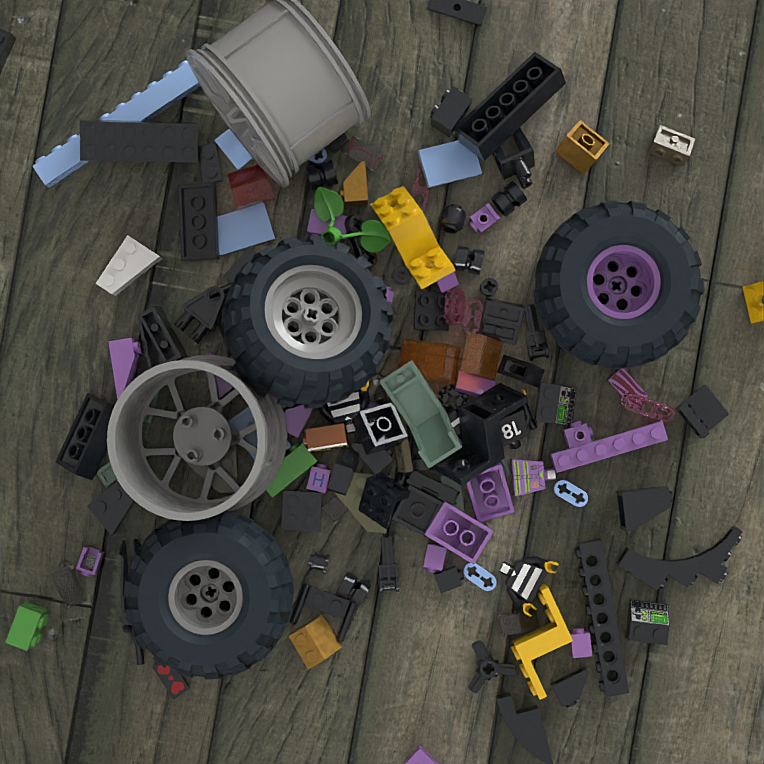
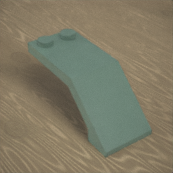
M413 360L379 381L408 424L419 448L418 453L428 468L462 448L443 405Z

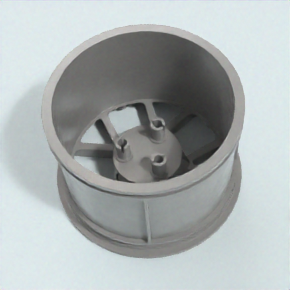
M266 0V5L211 45L205 43L201 46V49L196 51L188 49L185 52L187 62L194 76L224 122L257 164L272 180L283 188L289 185V178L292 177V174H296L299 171L300 165L352 126L359 127L371 117L367 98L350 66L324 29L297 0Z
M199 355L157 365L135 378L117 400L107 431L110 463L118 482L126 493L146 510L173 520L192 521L209 518L226 510L231 512L249 504L268 488L278 474L287 447V423L282 405L277 404L278 398L266 394L265 398L253 390L254 384L248 378L242 379L233 367L235 364L234 359L218 355ZM205 371L208 375L212 403L206 407H196L187 411L175 379L190 372ZM216 375L229 382L235 388L222 400L219 398ZM165 385L169 386L177 408L176 412L149 407L154 396ZM241 394L253 414L255 424L241 431H235L231 429L229 422L223 416V410L226 404ZM151 414L177 419L173 431L175 448L146 449L143 447L142 426L146 415ZM257 430L258 438L257 447L245 440V435ZM235 444L241 445L256 455L253 468L242 486L221 466V459L226 455L230 446ZM174 455V459L162 481L157 478L150 468L146 456ZM182 459L191 464L208 468L202 493L198 499L182 496L169 488V484ZM215 472L235 491L234 494L221 499L208 500Z

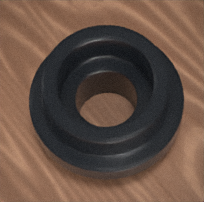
M399 266L393 271L392 277L396 284L406 285L411 280V273L407 267ZM403 272L406 277L399 279L398 274Z

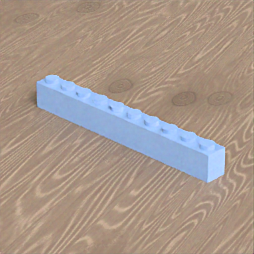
M187 60L179 64L178 69L165 73L163 79L150 83L147 86V90L142 93L137 92L131 97L129 102L119 104L115 107L114 112L104 114L99 120L150 121L198 89L200 84ZM77 134L71 136L66 144L56 146L51 150V154L46 157L42 156L35 161L36 164L33 165V168L47 187L50 188L89 162L80 161V134L78 136Z

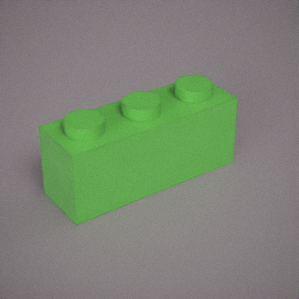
M299 443L295 444L289 449L291 453L286 457L284 456L278 474L266 489L272 498L318 461L313 453L308 451V447L304 446V443L301 445Z

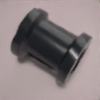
M492 278L485 279L480 285L481 293L487 297L493 296L498 290V283ZM487 283H490V286H494L491 292H488V289H484Z

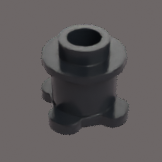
M315 551V554H311L308 565L311 566L310 570H321L325 574L330 555L324 556L317 554V551Z

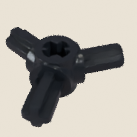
M481 640L472 643V648L478 659L476 662L478 667L475 670L477 674L468 685L469 690L478 693L486 680L490 681L492 677H497L498 674L516 675V664L499 663L497 659H493L492 655H488ZM487 663H490L491 667H493L489 669V672H486L485 668H483L487 666Z

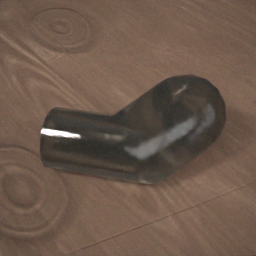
M381 384L378 385L374 394V400L378 405H383L386 402L385 397L387 393Z

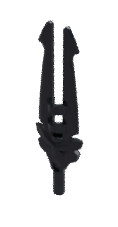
M137 539L133 540L134 554L141 547ZM122 540L117 555L122 560L121 611L125 612L127 600L126 596H124V585L129 573L126 542ZM119 616L120 622L124 624L122 626L123 632L130 636L135 645L137 665L145 664L144 651L134 637L136 632L132 623H128L127 617Z

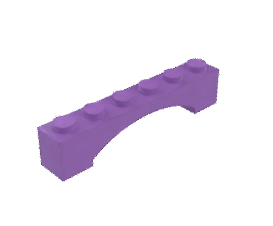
M657 421L587 444L553 452L549 456L555 472L558 473L666 441L668 437L663 421Z

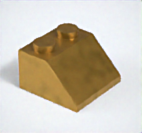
M580 120L559 144L555 152L562 159L570 163L575 170L585 175L610 143Z
M365 161L360 162L343 182L344 188H340V196L343 202H345L346 207L368 205Z
M323 614L289 634L290 640L308 670L342 648Z

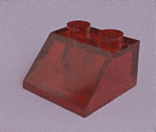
M259 165L228 174L238 210L275 200L269 177Z

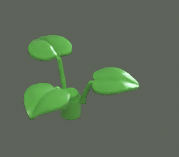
M324 187L317 188L314 201L316 214L324 222L331 219L330 224L327 226L328 230L321 234V237H324L325 244L335 246V243L341 239L362 236L361 245L366 251L379 252L391 243V236L386 227L376 220L364 222L362 224V232L341 235L340 230L332 226L335 222V217L343 213L344 202L342 197L335 191Z

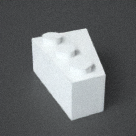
M127 235L96 284L116 296L163 258Z

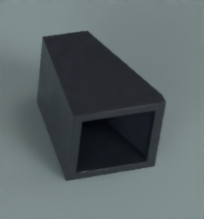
M664 486L616 491L620 528L626 532L632 531L669 509L671 502H673L672 491H669V488Z

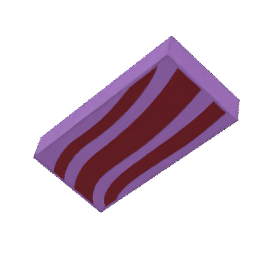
M624 368L619 369L608 379L609 383L633 409L648 397Z

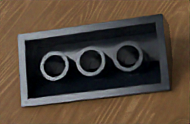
M87 393L55 462L75 475L93 480L108 448L107 431L115 405Z

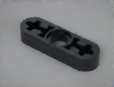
M349 215L346 217L344 225L347 234L358 232V230L362 232L364 220L360 215ZM354 220H356V222H357V223L355 224V227L352 226V224L354 223ZM360 236L349 237L357 259L361 256L367 259V256H370L368 262L372 264V267L375 266L377 263L376 252H368L363 246L360 247L358 245V238Z

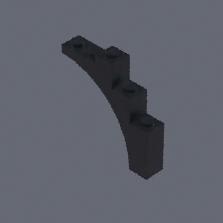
M732 526L724 537L712 547L684 559H654L638 554L626 547L616 564L657 591L665 586L668 580L666 578L667 575L686 587L689 584L693 585L696 581L697 572L718 584L719 581L722 582L727 576L726 571L728 568L722 563L723 561L726 562L731 556L732 552L730 550L741 541L743 531Z

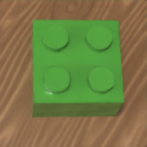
M31 602L20 605L5 643L26 651L35 647L36 644L39 645L43 637L41 630L43 626L47 625L50 615H47L49 609Z

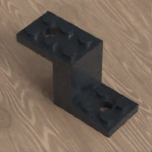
M499 383L458 408L463 447L435 464L436 471L454 482L464 485L503 460L505 456L500 419L528 402L527 395Z

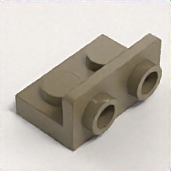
M659 125L649 153L674 164L684 166L690 157L695 138Z

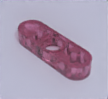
M632 392L625 393L622 396L621 404L629 411L665 423L672 421L675 417L674 409L667 404ZM633 399L634 401L639 402V405L637 406L635 404H630L629 406L627 400ZM651 402L653 408L650 412L646 413L644 405ZM658 409L662 411L667 410L669 412L668 416L658 413Z

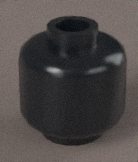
M451 204L442 209L439 224L445 232L455 234L463 229L466 212L461 209L460 205Z

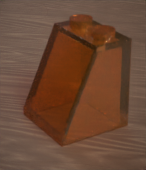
M468 332L465 335L458 372L495 380L503 342L488 336Z
M404 339L401 345L402 357L398 368L413 360L426 381L456 385L461 347L447 343Z

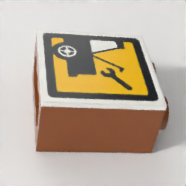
M344 423L306 429V434L302 435L304 446L308 447V451L311 453L349 447Z

